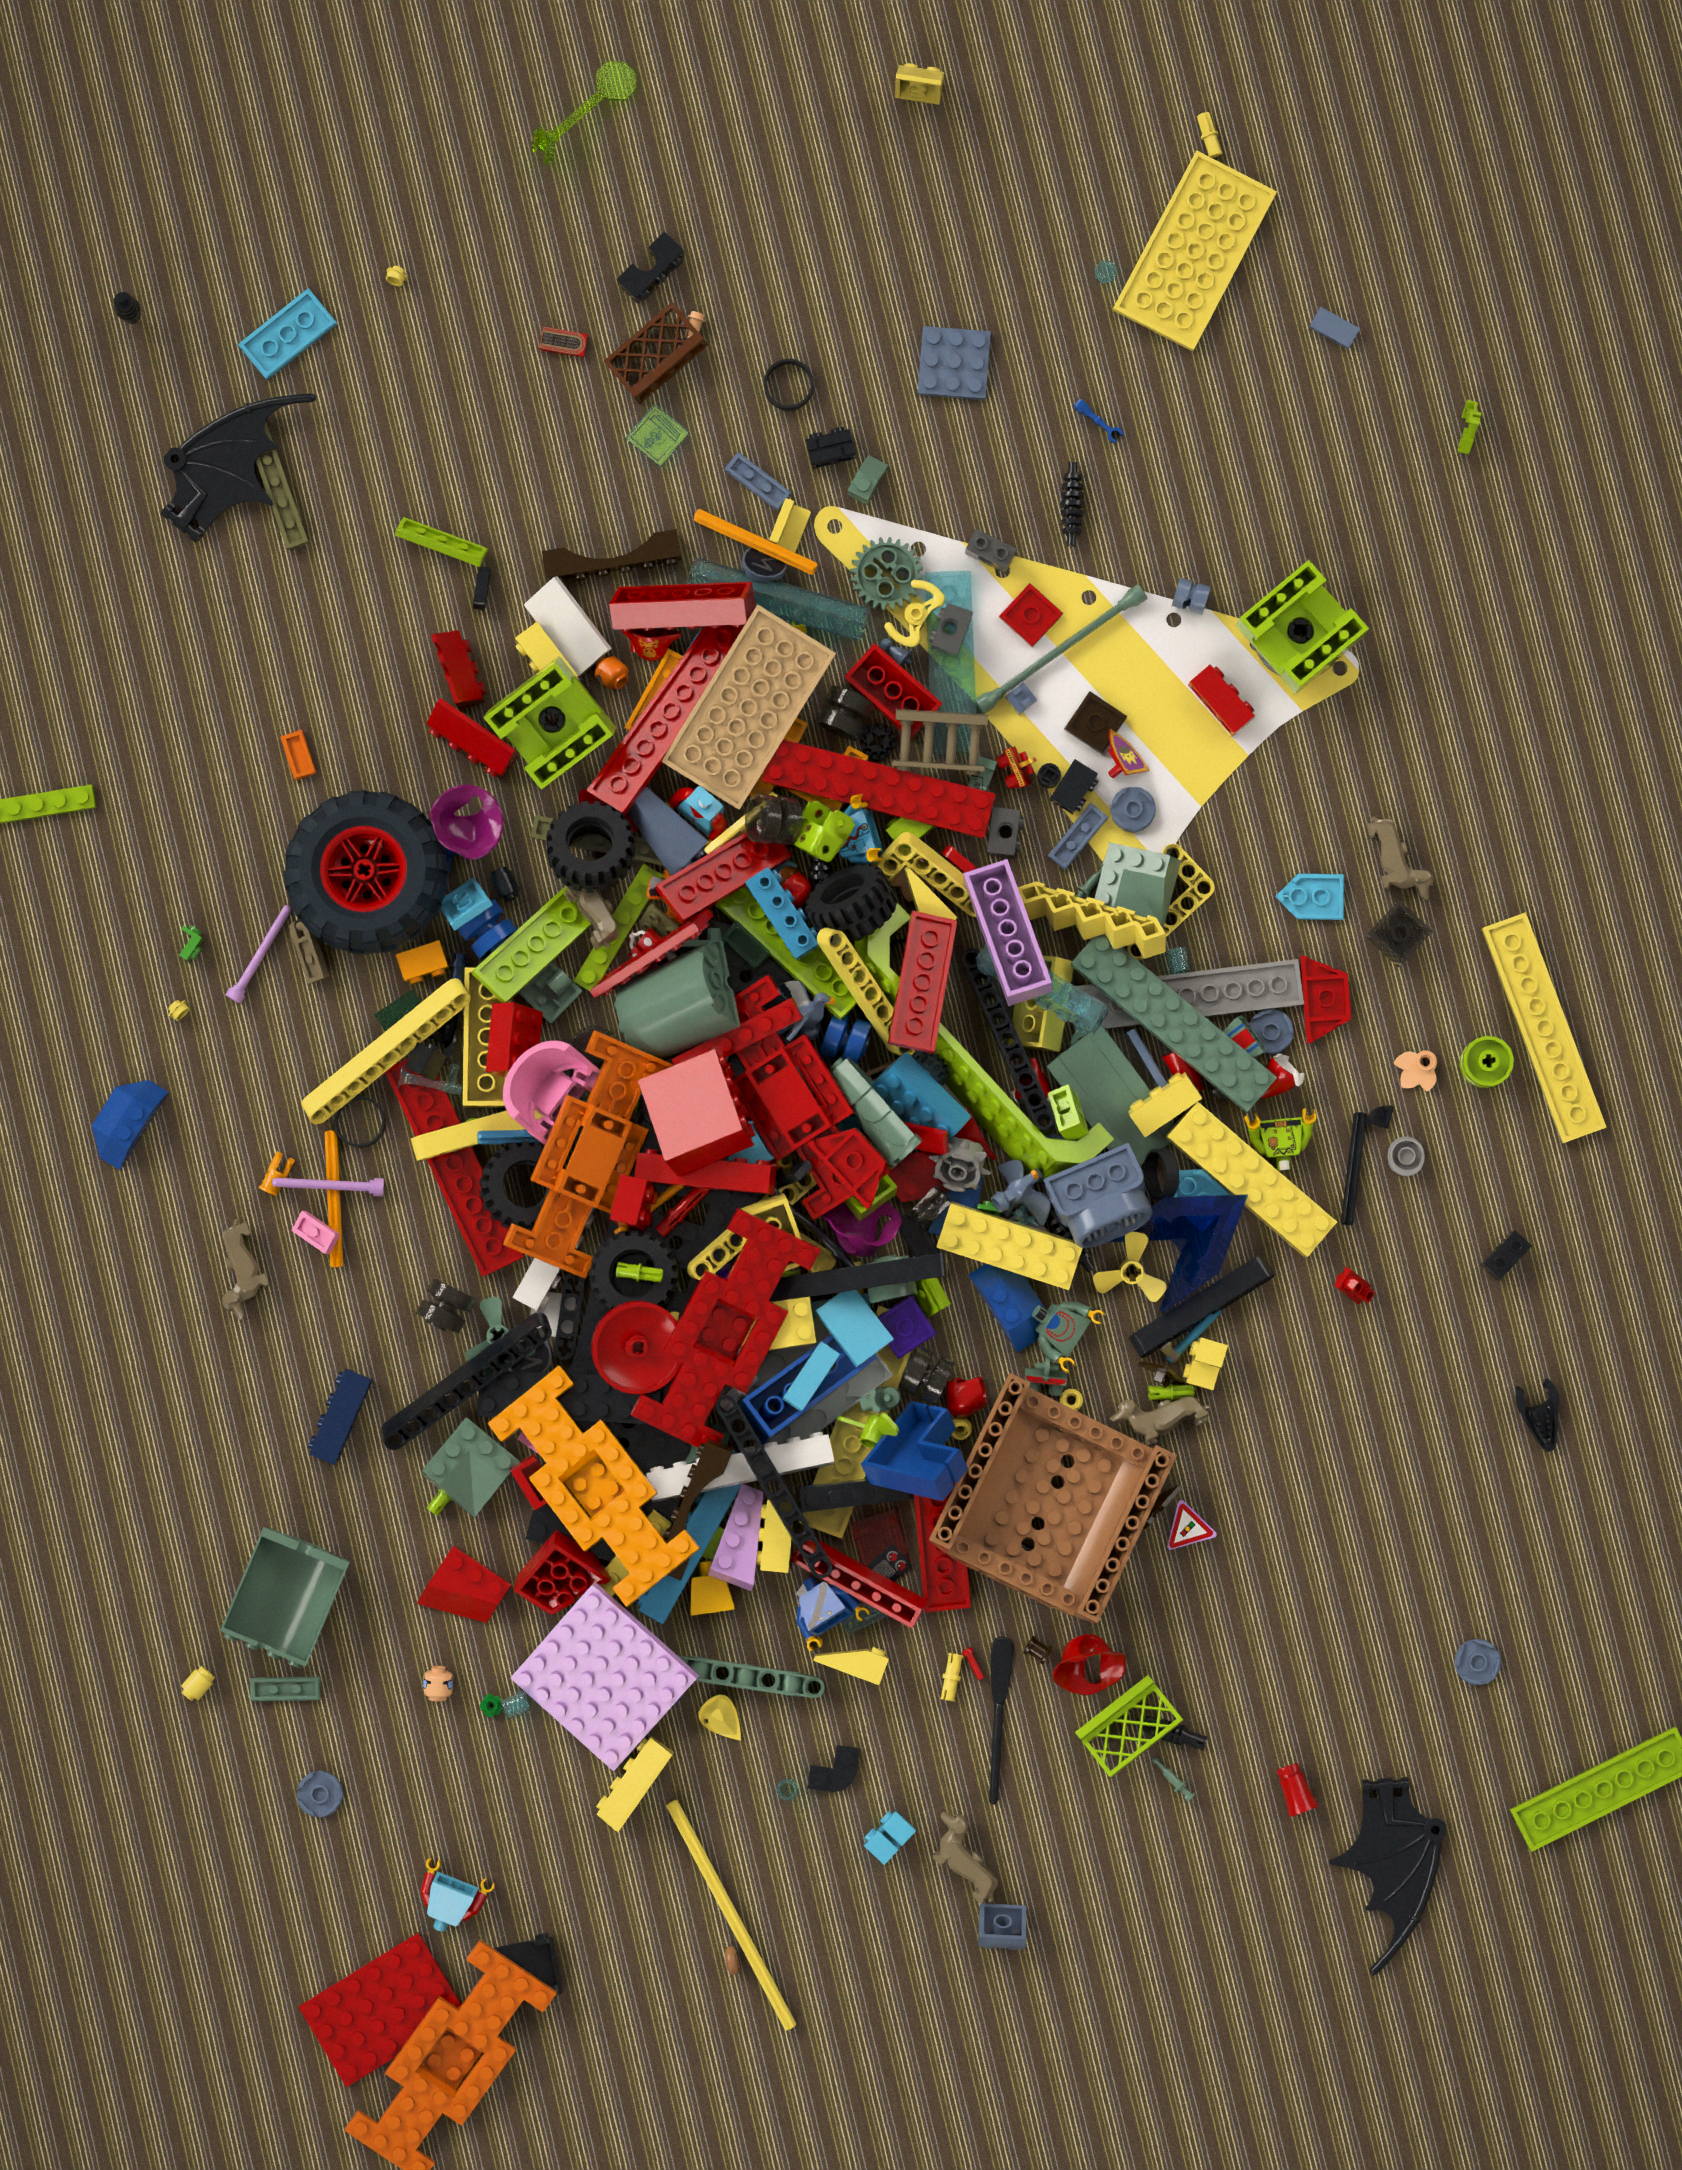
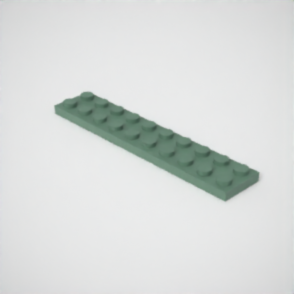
M1106 934L1093 937L1070 964L1244 1112L1248 1113L1277 1079L1267 1068L1121 947L1114 950Z

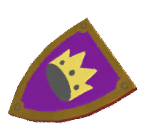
M1110 729L1109 742L1111 748L1108 750V753L1116 765L1108 771L1109 776L1114 779L1121 772H1124L1125 775H1132L1150 771L1135 748L1121 735Z

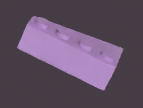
M741 1484L708 1573L709 1576L749 1591L754 1586L763 1501L762 1491Z

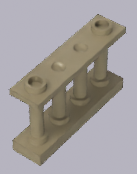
M896 709L895 720H900V724H902L900 760L893 759V766H897V770L910 771L911 767L966 770V774L979 775L980 771H985V765H978L980 729L983 728V725H988L987 714ZM914 721H923L925 726L923 761L909 760L911 725H914ZM937 722L946 723V727H948L946 762H932L934 726H937ZM960 724H969V728H971L969 764L955 763L957 728L960 727Z

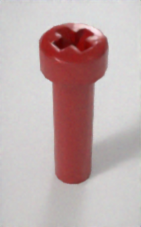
M972 1647L963 1650L962 1654L964 1657L966 1656L977 1679L980 1680L985 1676L973 1655Z

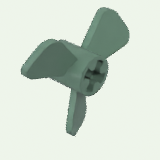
M491 1297L481 1301L480 1309L490 1328L487 1331V1340L466 1351L465 1358L467 1361L495 1342L492 1339L494 1338L495 1331L503 1330L504 1334L510 1331L506 1326L502 1325V1301L500 1298ZM536 1349L526 1356H532L535 1353Z

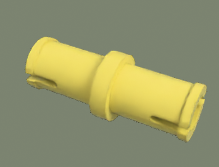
M948 1653L946 1672L942 1676L944 1683L940 1699L955 1702L957 1684L961 1680L959 1673L963 1656Z

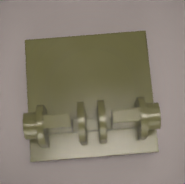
M653 903L649 904L639 922L645 932L651 927L662 938L679 927Z

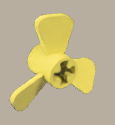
M1132 1231L1125 1234L1127 1259L1121 1263L1119 1270L1101 1271L1093 1275V1282L1099 1293L1108 1292L1124 1280L1128 1284L1137 1283L1151 1302H1157L1166 1291L1165 1282L1145 1274L1139 1262L1148 1243V1237L1144 1233ZM1134 1264L1136 1266L1135 1270L1138 1273L1136 1276L1130 1274L1128 1277L1125 1274L1127 1272L1126 1268Z

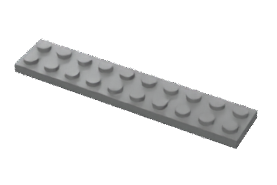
M1298 959L1157 976L1205 1017L1304 1005ZM1093 984L1070 987L1072 1002L1076 1004H1072L1073 1011L1077 1005L1079 1006L1077 1010L1084 1009L1080 1011L1081 1015L1079 1016L1073 1013L1076 1032L1092 1031L1100 1024L1104 1029L1141 1025Z

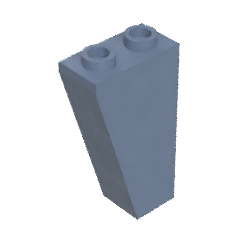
M646 787L627 814L672 876L691 865L693 859L695 861L699 860L705 853L703 848L708 841Z

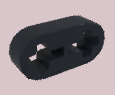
M478 568L473 609L484 611L486 609L491 568Z

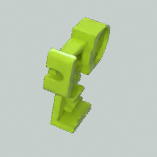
M1468 399L1461 418H1465V422L1469 424L1468 428L1464 427L1457 451L1467 455L1470 453L1481 417V412L1477 411L1478 402Z

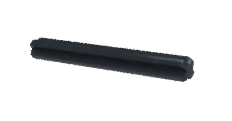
M1363 1112L1354 1113L1341 1215V1224L1349 1226L1354 1223L1367 1117L1366 1113Z

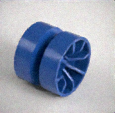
M495 899L491 900L493 904L491 907L457 929L465 941L477 936L479 937L471 948L480 960L488 957L518 930L510 919L496 923L502 917L504 911Z
M847 1014L842 1020L833 1015L819 1055L834 1060L840 1049L843 1050V1060L849 1057L857 1065L860 1057L863 1058L871 1038L868 1035L872 1024L858 1018L849 1032L850 1015Z

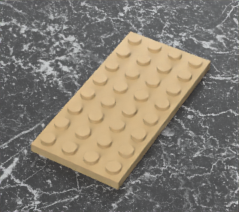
M757 604L674 739L662 762L740 810L836 655V652Z

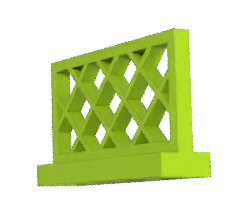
M1147 1675L1075 1733L1108 1776L1112 1778L1184 1720L1149 1675ZM1155 1691L1160 1697L1159 1707L1146 1706L1147 1697ZM1163 1702L1167 1706V1708H1162ZM1132 1708L1142 1709L1140 1722L1127 1720L1128 1711ZM1145 1709L1158 1711L1157 1724L1144 1722ZM1161 1711L1171 1712L1176 1720L1169 1725L1160 1724ZM1114 1722L1124 1723L1122 1736L1109 1735L1110 1726ZM1127 1724L1140 1725L1138 1738L1125 1736ZM1143 1726L1156 1727L1155 1736L1152 1739L1142 1738ZM1095 1737H1104V1750L1093 1749L1089 1742ZM1109 1738L1121 1739L1120 1752L1107 1751ZM1125 1740L1138 1741L1137 1750L1133 1754L1123 1753ZM1097 1753L1103 1754V1759ZM1107 1754L1119 1756V1764L1111 1771L1105 1764Z

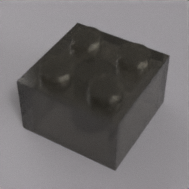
M1399 900L1365 937L1399 968L1433 931Z

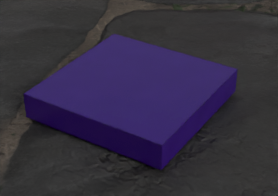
M912 1295L877 1317L894 1340L888 1345L898 1359L937 1334Z

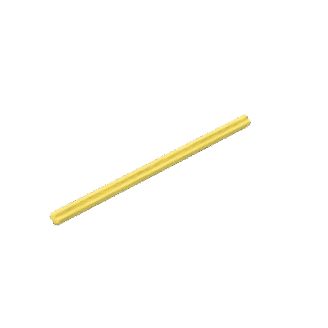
M678 1800L669 1802L666 1807L779 2020L786 2031L794 2028L796 2022Z

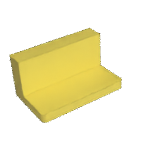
M785 498L769 541L796 552L811 512L794 505L793 500Z

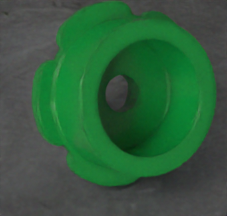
M492 1694L484 1696V1700L480 1702V1709L484 1712V1715L487 1717L499 1715L503 1709L501 1698ZM492 1703L494 1705L493 1708H490L489 1704Z

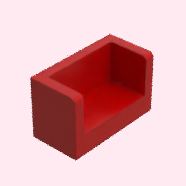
M532 1454L511 1467L510 1471L533 1509L537 1510L547 1504V1502L529 1479L530 1476L542 1468L535 1454Z

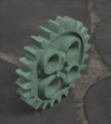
M879 537V544H875L873 540H870L871 547L868 548L863 545L864 553L856 552L859 560H852V564L856 568L850 569V573L856 576L850 578V582L857 583L853 587V591L860 590L858 599L866 597L865 605L873 602L874 610L878 604L881 605L883 612L886 606H890V609L894 611L895 604H898L902 609V601L905 600L907 603H911L909 595L917 597V592L911 586V582L913 580H923L924 575L917 573L923 570V566L916 565L920 562L921 558H913L916 550L913 549L908 552L909 544L906 543L903 547L900 546V539L895 544L892 543L891 537L888 538L887 543L883 542L882 537ZM889 553L895 559L891 563H885L882 560V556ZM873 559H877L886 572L891 571V579L900 586V590L894 587L887 576L882 577L883 571L873 562ZM867 568H874L877 574L875 577L869 578L865 576L864 571ZM899 571H906L909 574V578L902 581L897 578L896 574ZM883 585H888L892 591L888 595H882L879 592V588Z

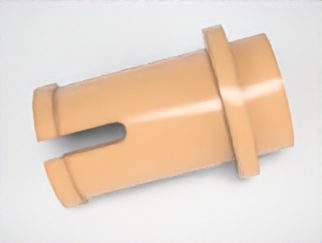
M691 311L687 318H689V322L694 328L700 332L702 323H705L703 319L704 314ZM686 329L683 338L689 339L693 335L692 331Z

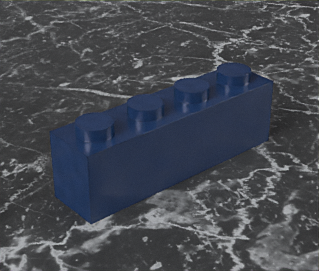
M349 1369L339 1372L335 1384L338 1385L335 1394L330 1393L326 1402V1406H329L326 1415L322 1414L317 1423V1427L320 1428L317 1436L313 1435L307 1448L311 1449L310 1455L337 1465L373 1379Z

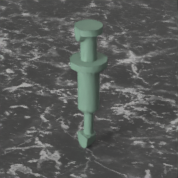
M1102 868L1098 873H1093L1083 886L1077 887L1080 892L1076 897L1091 896L1089 892L1099 882Z
M1158 1758L1151 1760L1154 1765L1157 1764L1166 1779L1176 1788L1174 1790L1175 1793L1180 1791L1185 1796L1184 1799L1187 1802L1196 1795L1184 1786L1187 1783L1185 1780L1182 1782L1170 1768H1165Z

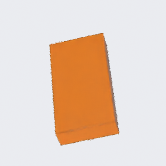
M303 730L281 736L280 738L294 780L317 774Z

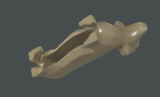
M1371 817L1373 823H1368L1366 826L1370 838L1378 834V838L1381 841L1382 866L1387 875L1381 876L1384 889H1389L1390 885H1395L1401 889L1417 887L1421 898L1428 901L1429 888L1434 883L1432 873L1425 869L1413 870L1408 867L1404 857L1408 855L1405 841L1400 842L1392 819Z
M589 854L586 856L585 860L595 859ZM572 885L566 887L567 890H565L564 894L569 903L577 901L580 912L595 927V931L592 932L593 937L589 939L594 949L597 950L603 945L609 948L610 943L617 939L619 934L616 921L611 914L613 908L608 899L604 900L598 889H593V893H586V889L581 888L579 892L573 890Z
M234 1219L233 1226L224 1230L222 1238L229 1256L225 1258L229 1271L234 1270L237 1283L234 1288L223 1295L222 1304L227 1311H233L240 1321L245 1315L242 1302L253 1298L261 1286L266 1288L269 1286L265 1273L258 1275L257 1263L244 1245L242 1236H251L247 1223L244 1222L239 1225V1220Z
M1188 1396L1170 1402V1400L1162 1401L1158 1404L1157 1409L1144 1412L1135 1402L1128 1399L1118 1405V1412L1110 1417L1109 1421L1113 1424L1128 1421L1133 1431L1145 1438V1445L1150 1447L1158 1443L1156 1439L1158 1435L1169 1433L1184 1420L1195 1418V1427L1207 1423V1411L1211 1407L1210 1405L1203 1406L1197 1398Z
M942 1811L941 1819L948 1826L949 1830L940 1840V1851H935L932 1858L940 1866L947 1861L950 1869L973 1882L976 1889L973 1891L972 1896L980 1904L986 1898L990 1903L993 1902V1892L998 1887V1880L983 1864L984 1858L976 1851L971 1853L963 1844V1837L969 1829V1822L961 1814L952 1816Z

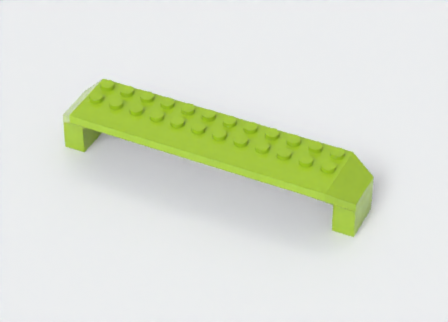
M898 902L892 917L885 921L880 929H876L873 934L863 937L862 940H855L853 947L893 1008L895 1006L899 977L890 968V941L899 934L910 920V915ZM941 1023L939 1024L936 1047L933 1054H939V1058H943L945 1060L944 1064H947L949 1067L947 1070L950 1074L945 1082L946 1086L964 1107H968L972 1116L1012 1160L1022 1161L1026 1175L1037 1168L1043 1174L1042 1178L1037 1182H1043V1179L1096 1157L1114 1140L1099 1122L1089 1130L1088 1135L1078 1141L1046 1138Z

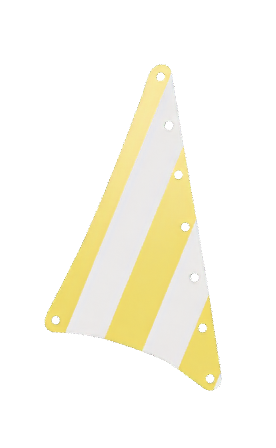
M836 506L823 508L817 514L814 522L815 533L820 542L849 570L856 568L852 564V560H859L856 552L864 553L863 545L870 548V540H873L875 544H879V537H882L884 543H887L888 538L891 537L894 544L900 539V546L902 547L908 543V552L911 551V546L915 542H922L925 545L926 552L924 555L913 556V558L920 557L921 560L916 565L923 566V570L917 573L924 575L923 581L932 583L945 595V603L941 607L946 608L948 602L972 611L973 616L957 658L931 649L932 642H929V638L933 628L938 629L940 624L937 617L941 607L931 611L926 622L919 630L921 637L919 644L974 703V699L985 692L993 691L997 687L1001 688L1003 684L1008 683L1010 679L1015 678L1017 674H1020L1030 665L1032 666L1034 662L1039 661L1041 657L1046 656L1048 652L1053 651L1055 647H1058V645L1065 642L1075 633L1077 634L1079 630L1084 629L1093 620L1096 621V618L1098 619L1103 613L1105 614L1110 608L1117 605L1118 601L1131 589L1130 587L1014 556L1009 566V575L1005 578H1000L996 575L994 568L965 554L968 543ZM832 519H837L842 524V530L837 534H832L827 528V524ZM889 553L882 556V560L885 563H891L895 559ZM873 559V562L882 569V577L887 576L894 587L900 590V586L891 579V571L886 572L879 561ZM867 568L864 574L869 578H873L876 576L877 571L874 568ZM899 571L896 574L897 578L902 581L909 578V574L906 571ZM1029 583L1063 613L1060 619L1033 648L999 618V615ZM883 585L879 588V592L882 595H888L892 591L888 585ZM914 588L917 592V597L909 595L911 599L910 604H922L933 598V594L917 588ZM1091 590L1096 594V601L1091 605H1086L1081 599L1083 592ZM1145 592L1147 600L1138 606L1121 611L1118 615L1116 614L1111 620L1099 626L1097 630L1092 631L1087 637L1085 636L1080 642L1078 641L1075 645L1073 644V647L1071 646L1066 652L1064 651V653L1021 682L1037 698V702L1019 715L1005 698L1016 687L1009 690L997 702L995 707L986 714L989 721L1012 747L1016 746L1019 755L1026 751L1029 759L1036 758L1037 761L1031 764L1036 775H1038L1042 765L1052 763L1059 767L1061 771L1060 783L1074 759L1098 773L1096 780L1099 782L1092 793L1087 791L1084 799L1087 801L1081 811L1076 810L1073 815L1066 810L1064 812L1075 823L1088 805L1092 803L1108 816L1105 823L1088 842L1102 862L1105 860L1109 842L1161 853L1167 845L1177 843L1181 834L1205 802L1276 729L1304 710L1355 682L1359 674V663L1353 653L1347 651L1335 661L1346 663L1347 672L1344 675H1336L1333 672L1332 665L1327 671L1317 676L1300 692L1295 694L1279 675L1264 665L1257 652L1251 648L1248 639L1236 627L1239 618L1205 608L1203 614L1200 615L1190 612L1189 607L1180 609L1172 606L1173 599ZM904 600L902 601L903 608L901 609L898 604H895L894 611L890 609V606H886V609L909 632V626L906 620H904V613L906 607L910 604ZM1170 613L1180 615L1181 623L1179 626L1171 627L1168 625L1166 620ZM946 625L943 629L948 635H953L957 631L953 625ZM1210 664L1213 668L1217 666L1225 676L1223 678L1228 685L1233 684L1240 693L1238 697L1243 702L1247 701L1255 710L1253 712L1255 715L1254 719L1233 737L1188 686L1189 682ZM1089 691L1127 716L1117 733L1135 748L1150 771L1132 775H1125L1124 772H1121L1113 779L1108 774V771L1116 765L1108 753V750L1111 748L1110 743L1101 755L1064 730ZM1059 783L1056 785V787L1047 789L1051 793V795L1053 794ZM1141 787L1154 798L1156 806L1155 817L1151 824L1142 831H1124L1112 820L1110 813L1111 802L1115 795L1123 788ZM1168 849L1166 855H1169L1172 849Z

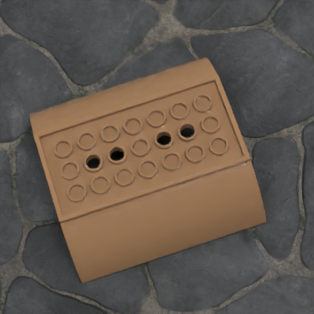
M1009 1373L966 1462L968 1470L956 1483L929 1540L941 1551L966 1565V1567L1047 1607L1085 1621L1098 1623L1177 1455L1157 1445L1150 1448L1029 1388L1030 1382ZM1068 1455L1072 1457L1074 1463L1071 1468H1065L1061 1464L1063 1456ZM1054 1476H1059L1063 1479L1064 1485L1062 1488L1056 1489L1052 1486L1051 1479ZM1038 1517L1043 1520V1529L1035 1530L1032 1527L1031 1521L1033 1518ZM1025 1538L1031 1539L1034 1542L1033 1550H1024L1021 1546L1022 1540Z

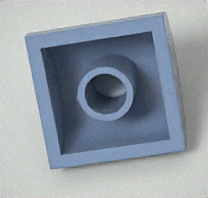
M980 1904L978 1947L988 1949L1008 1948L1010 1950L1025 1949L1026 1905Z

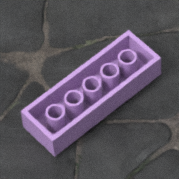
M1006 859L963 873L968 895L1008 1006L1051 993L1052 981L1008 860Z

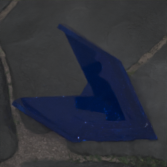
M1248 1194L1163 1198L1151 1207L1153 1210L1151 1218L1143 1226L1134 1230L1135 1232L1144 1233L1148 1237V1241L1172 1240L1181 1252L1159 1309L1162 1313L1220 1272ZM1125 1235L1110 1242H1125Z

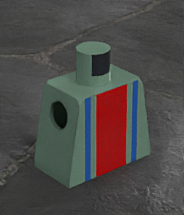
M1242 1015L1235 1018L1223 1031L1253 1058L1268 1050Z

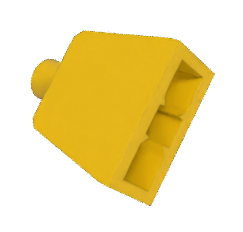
M713 1560L699 1562L701 1576L691 1578V1616L735 1609L728 1583L708 1575Z

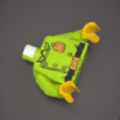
M1306 1108L1302 1110L1303 1121L1302 1117L1260 1121L1257 1113H1254L1255 1119L1249 1121L1246 1115L1244 1120L1248 1126L1250 1142L1259 1154L1265 1155L1266 1159L1276 1158L1278 1171L1291 1170L1290 1156H1298L1301 1151L1305 1150L1312 1136L1313 1122L1316 1120V1110L1313 1109V1114L1307 1116Z

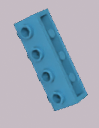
M769 867L745 881V883L794 959L798 961L819 947L817 942L818 934L813 927L809 929L805 921L808 919L802 909L796 910L792 904L795 899L788 889L784 891L779 884L782 882V879L777 871L773 870L771 872Z

